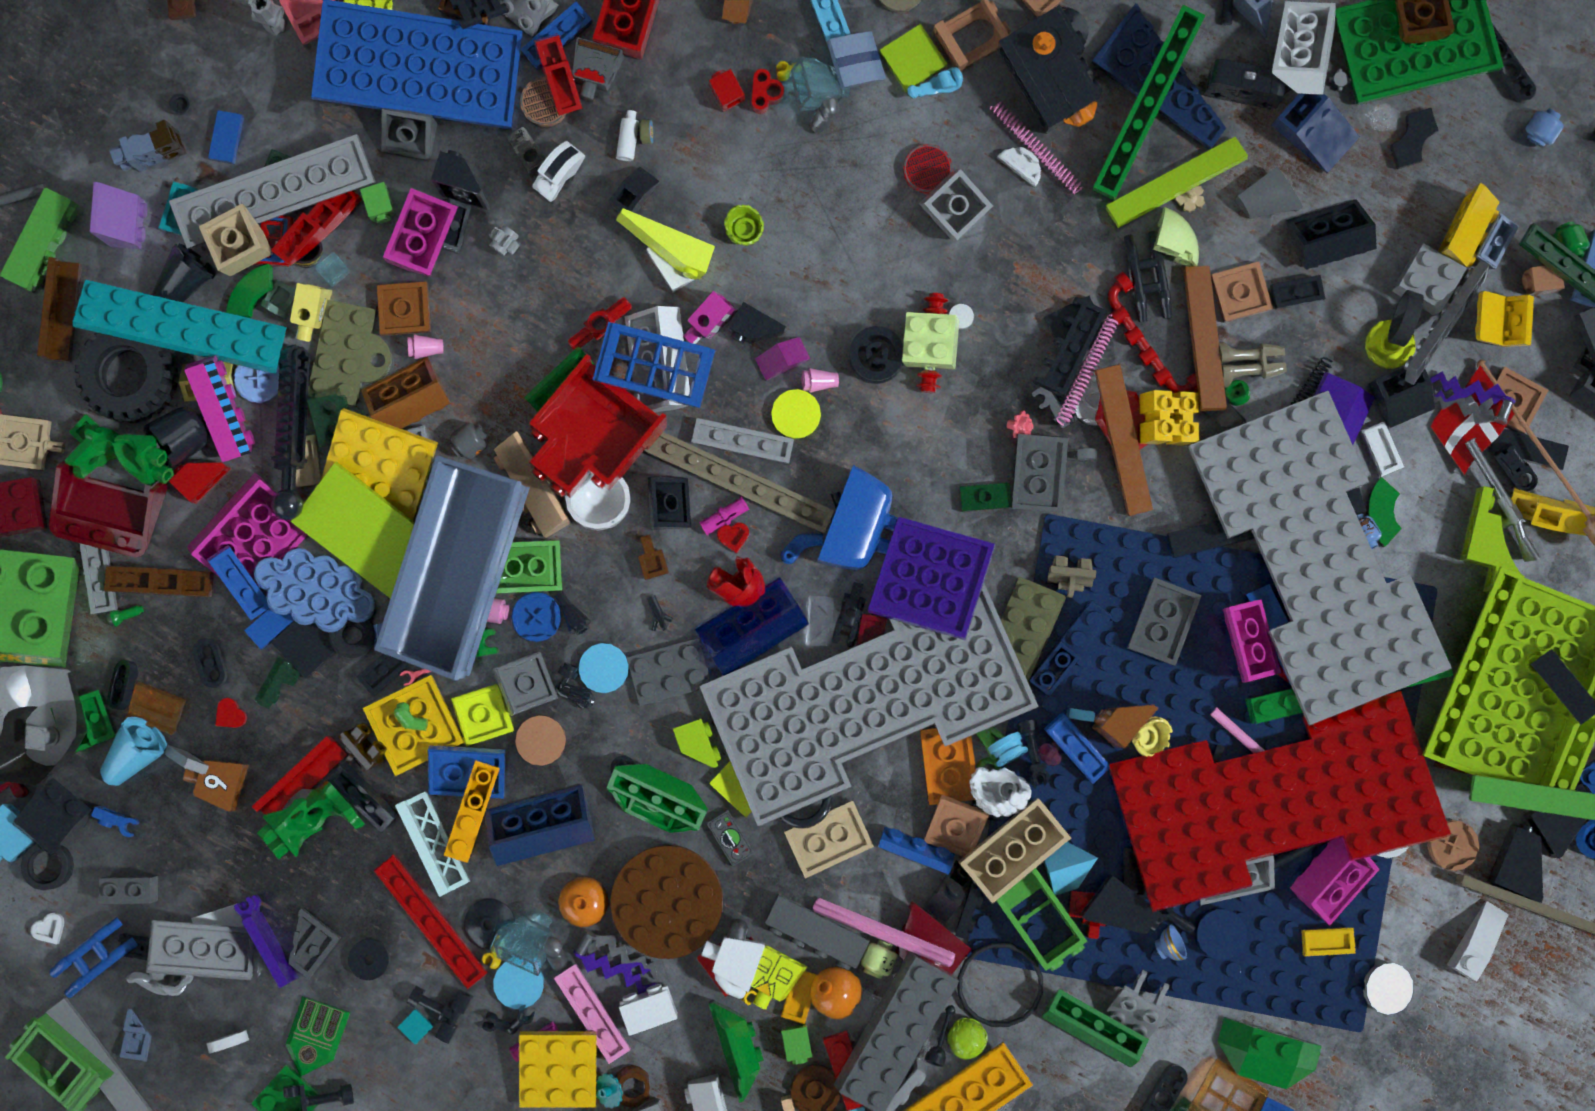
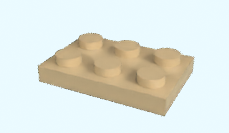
M853 800L830 810L824 820L813 827L805 829L791 828L784 832L805 878L874 847Z

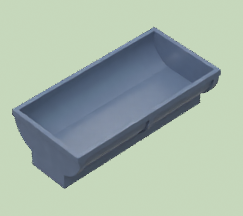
M436 455L374 650L453 680L465 679L466 675L470 676L530 487L521 485L522 482Z

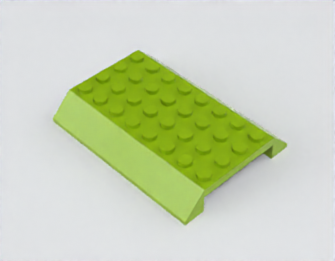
M1499 567L1423 756L1471 775L1575 790L1595 742V715L1580 725L1531 664L1552 649L1595 700V606L1529 580L1514 571Z

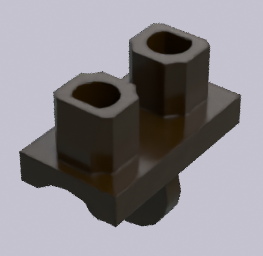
M365 723L342 732L338 738L345 744V750L349 754L345 761L349 765L356 762L360 768L364 766L368 771L377 765H382L385 761L383 755L387 748L378 740L371 744L366 739L370 735L371 729Z

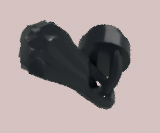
M564 662V665L560 666L558 673L563 675V679L556 684V693L572 701L581 710L588 709L595 702L591 689L579 688L568 684L569 678L577 679L579 674L577 672L578 667ZM564 688L570 689L568 694L562 692Z

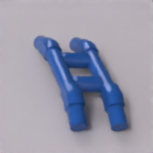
M118 917L96 931L91 937L56 963L49 971L50 975L56 978L74 964L82 975L65 990L66 997L72 998L98 975L138 946L133 937L111 953L103 946L101 941L123 925ZM93 949L101 961L90 969L82 956Z

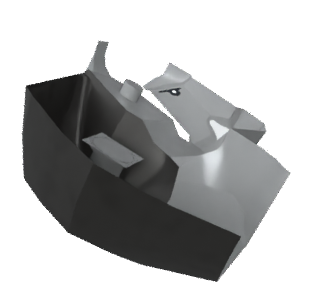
M32 666L1 667L0 781L38 785L68 762L88 730L81 700L70 670Z

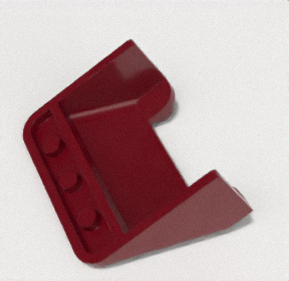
M65 460L59 463L56 467L49 528L52 534L61 539L130 557L142 556L148 548L167 491L168 482L163 484L157 481L153 486L145 484L144 491L92 478L90 477L91 473L84 479L77 478L73 474L72 465L66 464Z

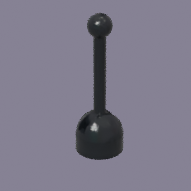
M948 1005L945 1009L947 1014L937 1046L929 1048L924 1059L925 1062L938 1067H944L946 1053L942 1049V1044L951 1015L956 1011L953 1005Z

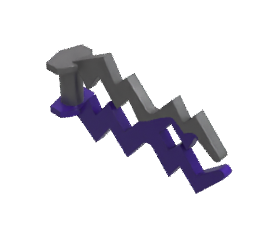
M1443 371L1430 378L1432 383L1440 380L1445 392L1450 389L1453 390L1454 395L1448 399L1445 398L1442 390L1436 396L1433 393L1434 404L1440 402L1442 410L1457 403L1464 417L1473 413L1475 424L1497 422L1502 425L1507 424L1508 416L1516 401L1506 396L1499 384L1484 392L1479 380L1462 389L1456 376L1447 381ZM1476 393L1480 404H1483L1490 398H1492L1494 405L1500 400L1503 403L1498 416H1494L1492 409L1481 415L1477 403L1475 402L1467 407L1465 398Z
M585 930L583 938L573 951L576 957L582 959L587 973L602 967L605 980L618 973H623L626 987L636 983L638 994L646 992L647 988L657 984L642 985L640 973L632 974L631 968L640 965L642 975H645L650 970L654 980H658L654 961L646 964L645 955L630 960L625 944L616 947V935H596L590 930ZM592 940H596L597 948L608 943L611 958L621 954V963L610 967L607 954L595 959V952L589 955L585 953Z

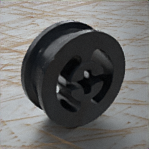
M872 326L860 331L854 337L850 346L849 360L853 372L861 380L871 384L886 383L897 376L902 368L903 343L892 330L882 326ZM870 340H884L894 350V360L888 359V349L885 347L881 352L882 359L877 357L872 361L871 367H883L884 370L882 371L868 370L859 360L860 350L866 352L865 359L867 363L872 359V351L877 353L881 350V342L870 343Z

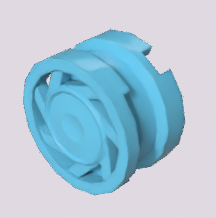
M1019 732L1012 733L998 740L988 748L990 754L999 759L996 762L997 767L1004 766L1028 752L1026 746L1021 747L1023 744Z

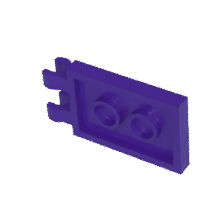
M258 895L247 897L246 900L249 907L243 901L235 904L234 909L242 917L243 925L278 987L281 988L299 977L294 968L288 964V957L263 913L260 912V897Z

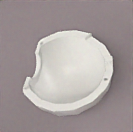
M589 476L571 499L568 496L565 497L567 510L572 518L586 529L600 531L612 528L619 524L628 512L630 505L629 487L624 479L621 478L610 491L605 487L600 489L591 482L590 479L592 477Z

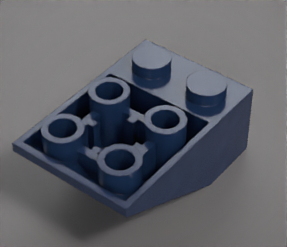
M1299 93L1271 125L1326 173L1335 166L1360 138L1324 93L1323 95Z

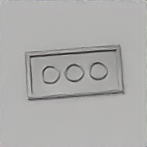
M152 920L146 973L251 980L254 942L244 927Z

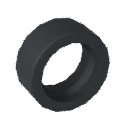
M35 844L22 857L21 873L26 883L34 889L43 891L59 888L67 883L72 876L74 868L73 856L68 848L62 846L55 852L61 859L62 864L58 877L50 881H44L34 873L33 863L36 856L45 850Z

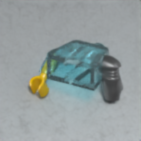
M801 57L799 60L793 61L791 65L785 61H780L776 66L777 79L779 81H786L791 76L799 110L817 111L810 123V127L814 132L822 133L829 128L833 116L838 114L839 101L849 96L850 88L841 89L835 68L820 62L814 57Z
M539 913L534 921L523 916L519 917L515 922L500 928L491 944V953L484 954L482 962L488 965L493 958L490 968L498 969L501 965V960L538 976L546 959H548L554 970L561 971L567 965L568 956L562 949V942L553 937L551 929L548 928L552 923V919L545 913Z

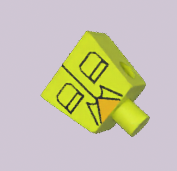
M765 944L751 983L752 987L759 990L753 1004L766 1010L772 998L778 1001L784 1000L808 966Z

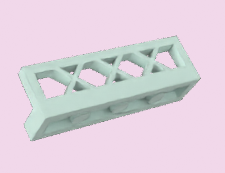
M425 791L395 805L439 897L470 882L461 861L453 859L455 865L450 864V857H448L447 862L437 860L434 854L437 844L447 847L449 837L427 792ZM424 799L427 806L425 816L416 815L411 804ZM429 813L431 814L433 820L428 819ZM418 819L423 820L422 825H420ZM426 822L437 826L438 833L435 840L425 836L423 831ZM440 836L442 837L444 843L439 841ZM429 842L434 843L433 848H431ZM439 864L445 866V868H444L443 871H442V869H441V867H440ZM448 867L458 870L462 878L461 881L451 886L445 877Z

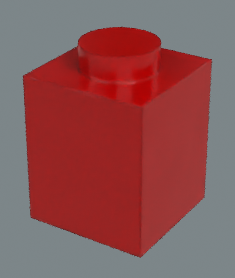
M731 69L717 71L711 76L712 79L709 80V85L723 112L745 101V94Z

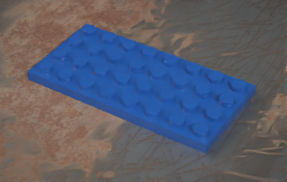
M323 0L311 99L382 110V108L429 114L433 118L511 129L522 31L477 24L462 30L458 20Z

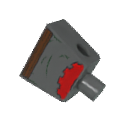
M577 37L572 76L574 82L581 85L580 98L593 101L596 89L604 92L608 91L624 59L623 50Z

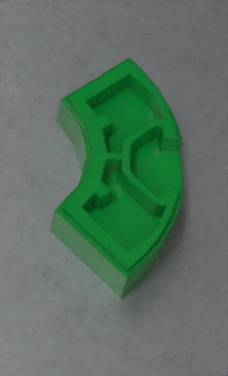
M265 264L246 274L232 291L226 313L252 318L253 308L258 299L265 293L273 290V266Z
M1380 477L1369 494L1367 505L1368 516L1373 518L1381 531V538L1378 540V543L1382 547H1386L1402 529L1397 523L1394 514L1395 501L1400 493L1384 478Z

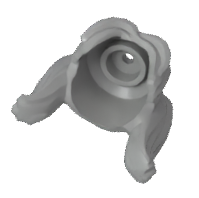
M132 971L126 976V980L128 983H137L159 995L176 996L181 994L187 984L192 982L193 976L159 973L147 974L140 971Z

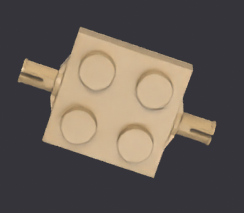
M0 414V465L44 471L46 456L49 451L63 453L65 449L57 447L65 448V443L50 441L51 421Z

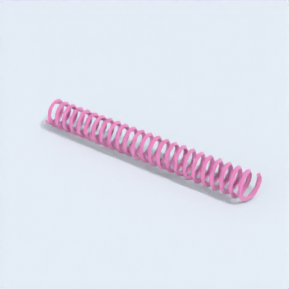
M1002 101L993 108L990 106L993 114L997 113L1000 121L1004 120L1007 128H1010V131H1014V135H1017V138H1021V142L1025 141L1024 145H1028V149L1032 148L1031 152H1035L1034 155H1038V159H1042V163L1045 162L1048 170L1052 169L1055 177L1059 176L1062 184L1066 183L1065 187H1069V191L1073 190L1072 194H1076L1083 189V187L1077 189L1081 182L1073 186L1078 178L1070 183L1074 175L1066 179L1071 174V171L1063 176L1067 171V168L1060 172L1064 164L1056 169L1061 161L1053 165L1057 160V157L1050 161L1054 154L1046 158L1050 150L1043 154L1047 147H1044L1040 150L1043 143L1036 147L1040 140L1032 144L1036 136L1028 141L1033 133H1030L1025 137L1030 129L1021 134L1026 126H1023L1017 131L1023 122L1014 128L1019 121L1017 119L1011 124L1016 115L1007 121L1012 112L1004 117L1009 108L1002 113L1001 111L1006 105L997 110Z
M1112 314L1106 316L1107 319L1104 320L1100 332H1098V336H1096V340L1092 344L1090 353L1087 354L1088 357L1085 358L1086 361L1083 362L1084 365L1079 370L1080 374H1077L1078 378L1075 379L1067 399L1064 400L1063 408L1060 409L1061 412L1056 417L1057 422L1064 426V423L1060 422L1058 418L1068 423L1071 422L1069 418H1073L1071 414H1074V410L1077 409L1075 405H1079L1077 401H1081L1080 397H1083L1082 393L1085 392L1083 388H1087L1086 384H1089L1090 376L1094 375V367H1098L1096 363H1100L1099 359L1104 354L1102 350H1106L1105 346H1108L1107 342H1110L1109 338L1114 333L1113 329H1117L1115 325H1118V322L1108 318Z

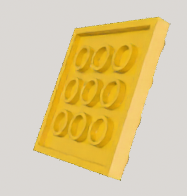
M343 408L340 411L321 480L332 465L338 462L411 520L415 521L438 442Z

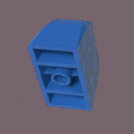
M854 465L852 466L817 563L848 570H860L866 567L874 552L886 554L890 540L881 538L883 528L894 532L898 520L897 517L889 514L893 497L889 487Z

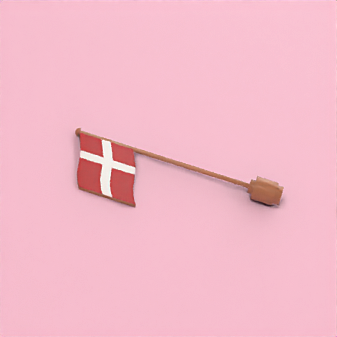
M1485 360L1477 362V367L1479 368L1463 389L1477 380L1480 381L1484 392L1498 384L1484 364L1486 363ZM1476 393L1465 398L1467 407L1475 402L1477 403L1481 415L1492 409L1494 416H1498L1503 403L1500 400L1494 405L1492 398H1490L1483 404H1480ZM1454 403L1443 410L1441 409L1430 427L1465 476L1468 468L1474 461L1465 443L1476 438L1475 442L1483 452L1499 437L1507 424L1502 425L1497 422L1475 424L1473 413L1464 417L1459 405ZM1513 405L1507 419V424L1515 415L1588 518L1584 522L1587 527L1583 531L1595 547V516L1590 514Z

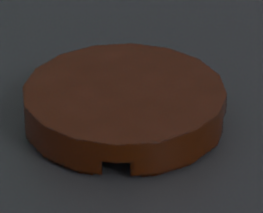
M812 1064L797 1072L791 1083V1097L794 1105L800 1111H832L837 1106L841 1093L834 1086L836 1081L834 1072L823 1065Z

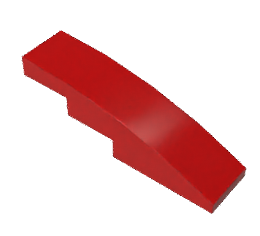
M350 191L317 203L308 215L302 213L271 251L291 266L324 240L362 201V198L354 191Z

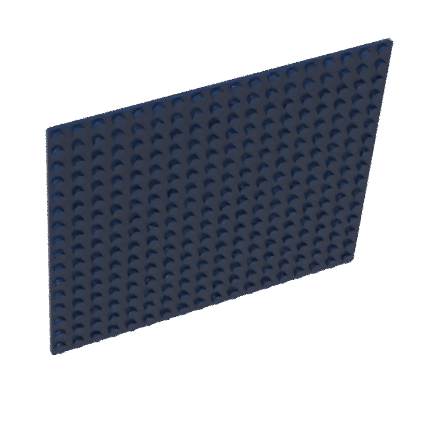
M1048 514L1044 519L1033 582L1067 596V590L1058 589L1057 583H1047V576L1055 556H1065L1068 558L1069 568H1076L1078 559H1091L1092 568L1096 570V578L1093 581L1092 587L1084 586L1083 592L1074 591L1073 598L1066 597L1035 672L1092 600L1109 612L1112 617L1050 696L1030 682L1029 686L1038 707L1008 720L1005 736L1018 732L1017 724L1028 720L1037 721L1038 731L1035 732L1034 736L1040 756V763H1046V771L1049 773V781L1044 787L1043 778L1040 776L1036 777L1038 781L1037 788L1034 789L1031 786L1030 779L1032 775H1029L1028 770L1032 764L1029 752L1002 766V768L1014 771L1017 776L1026 780L1031 789V798L1028 800V803L1035 797L1039 798L1071 837L1067 842L1098 858L1079 888L1072 890L1096 893L1109 874L1122 882L1123 848H1133L1110 770L1103 774L1094 784L1091 783L1044 730L1061 712L1066 715L1067 709L1073 708L1094 711L1096 716L1101 709L1155 705L1158 709L1152 717H1161L1167 720L1173 731L1170 733V740H1168L1170 743L1169 747H1165L1164 750L1207 740L1212 757L1217 744L1225 747L1220 762L1253 753L1210 715L1216 707L1265 751L1310 739L1303 721V713L1257 724H1251L1245 699L1292 688L1290 683L1278 674L1242 683L1225 622L1224 608L1248 603L1249 600L1246 594L1270 584L1288 622H1291L1262 554L1219 547L1173 558L1167 536ZM1154 577L1202 595L1176 666L1127 648ZM1384 577L1386 583H1390L1392 581L1397 580L1393 578ZM1414 583L1432 623L1437 588ZM1422 684L1391 692L1401 691L1414 728ZM1070 719L1109 764L1143 756L1136 750L1132 740L1125 748L1113 747L1091 728L1095 722ZM1021 735V742L1023 744L1021 747H1027L1026 737ZM1015 814L1008 817L1000 816V821L990 820L987 837ZM1329 842L1275 869V889L1201 905L1199 900L1173 906L1175 913L1195 926L1192 934H1188L1171 921L1165 920L1162 925H1159L1153 932L1149 931L1147 934L1109 925L1100 926L1099 938L1092 939L1086 937L1087 924H1082V918L1071 917L1087 942L1083 944L1085 948L1075 956L1069 954L1062 959L1064 963L1054 971H1051L1050 968L1047 971L1043 969L996 901L992 903L981 890L980 894L984 895L980 910L975 909L972 917L976 919L972 934L969 933L967 945L972 950L967 957L976 949L990 943H1011L1025 949L1037 961L1043 973L1122 988L1127 986L1131 989L1138 974L1143 969L1147 972L1140 991L1157 994L1165 982L1169 985L1165 996L1353 1032H1362L1368 1006L1363 995V989H1365L1364 979L1369 970L1375 965L1393 857L1370 856L1380 870L1330 926L1290 889L1296 878L1305 872L1311 865L1312 860L1321 854ZM1285 852L1274 854V858ZM1042 862L1036 869L1051 889L1046 869ZM1040 888L1010 909V911L1018 921L1022 915H1027L1047 901L1048 898ZM1070 891L1055 895L1068 913ZM1052 903L1028 918L1026 923L1020 924L1042 956L1073 935ZM1165 909L1158 910L1161 913L1167 914ZM1213 909H1227L1236 913L1244 921L1247 928V941L1243 950L1237 956L1228 960H1217L1208 956L1200 949L1196 940L1197 924L1206 912ZM1173 925L1179 932L1187 952L1185 960L1175 961L1169 957L1162 959L1159 955L1155 940L1160 939L1161 933L1166 927ZM1354 928L1355 954L1303 956L1301 930ZM991 948L979 953L974 958L975 960L1035 971L1033 964L1022 953L1010 948Z

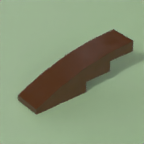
M106 566L104 591L212 597L214 573L209 571Z

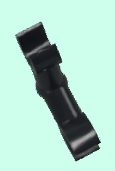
M522 1005L519 1008L517 1017L511 1023L499 1020L495 1013L488 1012L485 1019L493 1023L484 1022L482 1028L488 1032L497 1029L514 1035L523 1024H529L533 1021L535 1011L531 1015L525 1016L522 1013L525 1011L526 1005Z

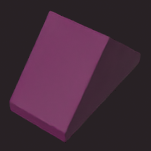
M800 337L777 343L756 357L755 360L765 380L768 381L810 360V357Z

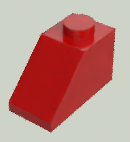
M186 463L185 465L178 466L173 471L174 475L169 482L186 499L197 504L231 468L224 463Z

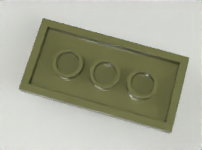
M1019 577L1001 622L1027 682L1030 684L1029 680L1036 670L1067 596Z

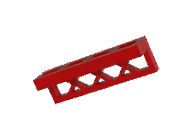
M326 736L252 807L256 812L262 811L264 815L283 810L285 804L301 789H313L349 754L333 736Z

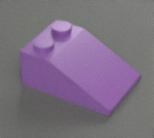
M94 182L90 233L111 248L141 249L142 242L146 238L143 218L147 217L148 209L145 200L139 195Z

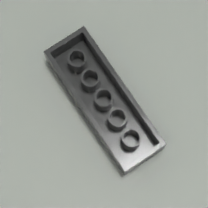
M909 951L837 1077L834 1086L838 1092L872 1111H886L959 980L953 974Z

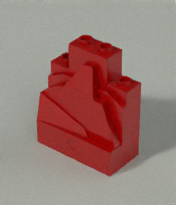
M586 354L529 423L532 430L531 435L541 443L544 440L546 441L530 461V466L533 469L531 473L541 481L546 479L552 484L551 489L561 497L566 495L570 499L589 476L592 477L590 479L591 482L598 488L603 489L605 487L610 491L645 448L649 450L667 428V418L663 412L660 416L623 388L593 381L596 366L592 364L591 357Z

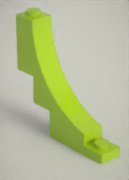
M1482 486L1476 489L1460 561L1489 568L1483 592L1489 593L1499 567H1504L1518 574L1521 573L1512 560L1505 543L1501 516L1488 513L1495 501V496L1492 495L1494 488Z

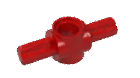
M622 297L607 310L602 308L599 311L593 312L588 320L583 323L585 327L568 340V344L575 350L577 347H584L594 338L599 340L601 337H604L608 322L615 323V321L632 309L630 302L625 297ZM597 319H604L607 324L604 329L596 330L593 328L594 322Z

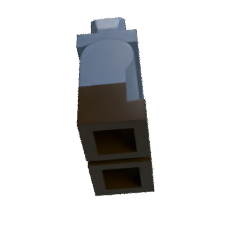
M165 119L155 123L157 130L144 135L135 134L129 138L126 136L119 139L121 145L109 150L114 164H120L122 170L126 171L136 168L140 172L148 170L146 165L154 166L187 153L179 131Z

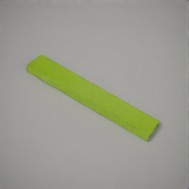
M1233 137L1107 204L1106 210L1116 226L1120 228L1247 160L1248 154L1237 138Z

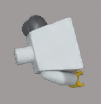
M734 919L729 924L728 934L724 937L722 945L719 946L706 941L702 956L716 961L712 972L715 973V980L724 992L741 999L747 1005H751V1002L747 1000V996L751 993L757 994L750 986L765 943L746 939L748 932L747 923L741 919Z

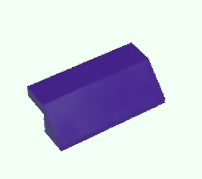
M1325 372L1314 396L1329 391L1353 445L1375 397L1362 387Z

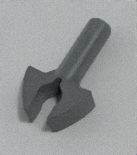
M1087 448L1068 451L1066 462L1097 460V449Z

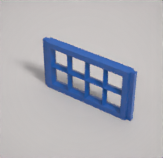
M608 322L593 381L700 408L716 350ZM620 334L636 338L631 356L615 352ZM641 340L657 344L652 362L636 358ZM662 346L678 349L674 367L658 364ZM684 351L699 355L695 373L679 369ZM614 357L629 361L625 379L609 375ZM635 363L650 366L646 385L630 381ZM656 368L672 372L667 390L652 387ZM677 374L693 378L689 396L673 392Z

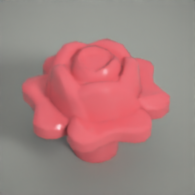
M1023 410L1014 416V420L1010 419L1007 422V428L1013 430V437L1017 439L1018 433L1031 434L1033 430L1032 419Z

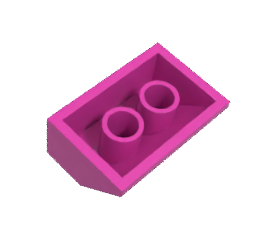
M411 188L383 255L384 260L407 271L431 276L458 206Z
M1262 600L1224 608L1225 622L1242 683L1281 673L1274 644L1268 633L1270 630Z
M1343 837L1329 841L1327 847L1319 856L1312 860L1311 865L1305 872L1296 878L1290 889L1330 926L1380 869L1370 857L1350 861Z

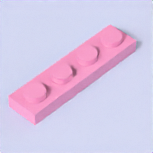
M574 964L554 978L587 1031H597V1046L609 1064L631 1050L577 964Z

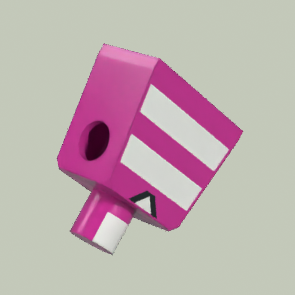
M713 291L688 319L692 327L683 336L693 344H696L703 336L711 339L738 310L723 295ZM706 317H708L709 324L705 327L703 325V321Z

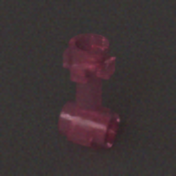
M1054 740L1051 744L1045 743L1039 748L1041 760L1049 766L1059 764L1062 758L1058 752L1060 747Z

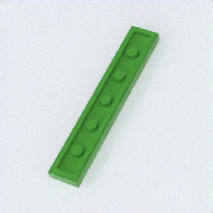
M1479 775L1472 776L1469 800L1595 820V793Z

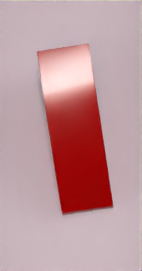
M556 33L533 40L558 115L582 109L559 34Z

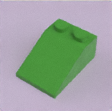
M560 540L512 542L496 594L562 590Z

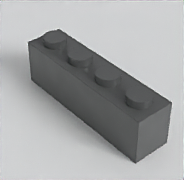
M779 894L765 921V924L769 925V931L779 936L785 933L791 936V942L801 947L807 944L814 948L813 953L825 959L829 955L837 959V965L847 970L850 967L857 968L869 944L868 938Z

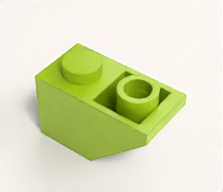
M702 719L673 729L681 753L712 768L719 766L717 761L722 759L717 745L714 747L711 745L709 737H712L713 733L709 722L704 723Z

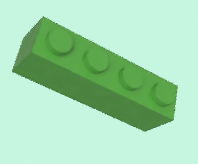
M44 187L0 276L33 293L36 288H40L44 281L48 257L55 258V251L58 245L62 244L66 238V229L70 222H73L77 217L79 205L71 199Z

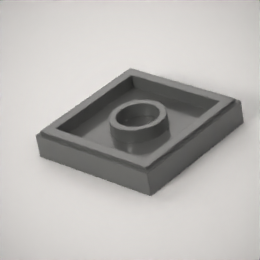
M541 652L493 669L510 716L558 699Z

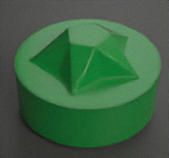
M1234 380L1225 388V396L1229 399L1231 405L1241 406L1248 402L1251 391L1246 382Z

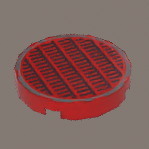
M932 144L919 145L911 150L905 159L903 167L904 178L908 185L923 194H929L953 170L952 161L947 152L939 146Z

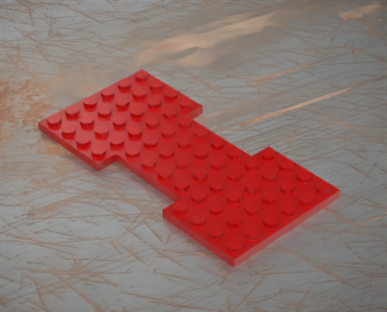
M1401 691L1381 696L1312 725H1308L1305 716H1303L1310 740L1214 763L1208 742L1204 740L1152 753L1154 754L1152 757L1141 756L1109 764L1111 777L1152 912L1252 887L1253 883L1246 861L1343 837L1350 861H1355L1449 837L1451 832Z

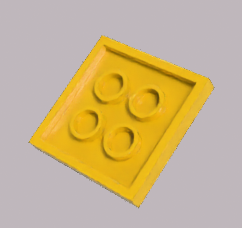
M432 675L363 708L377 740L382 742L387 748L384 754L395 776L428 761L429 745L457 747L465 743ZM400 702H405L409 705V712L413 717L428 719L427 730L403 728L394 717L396 705Z
M520 1031L519 1107H596L597 1031Z

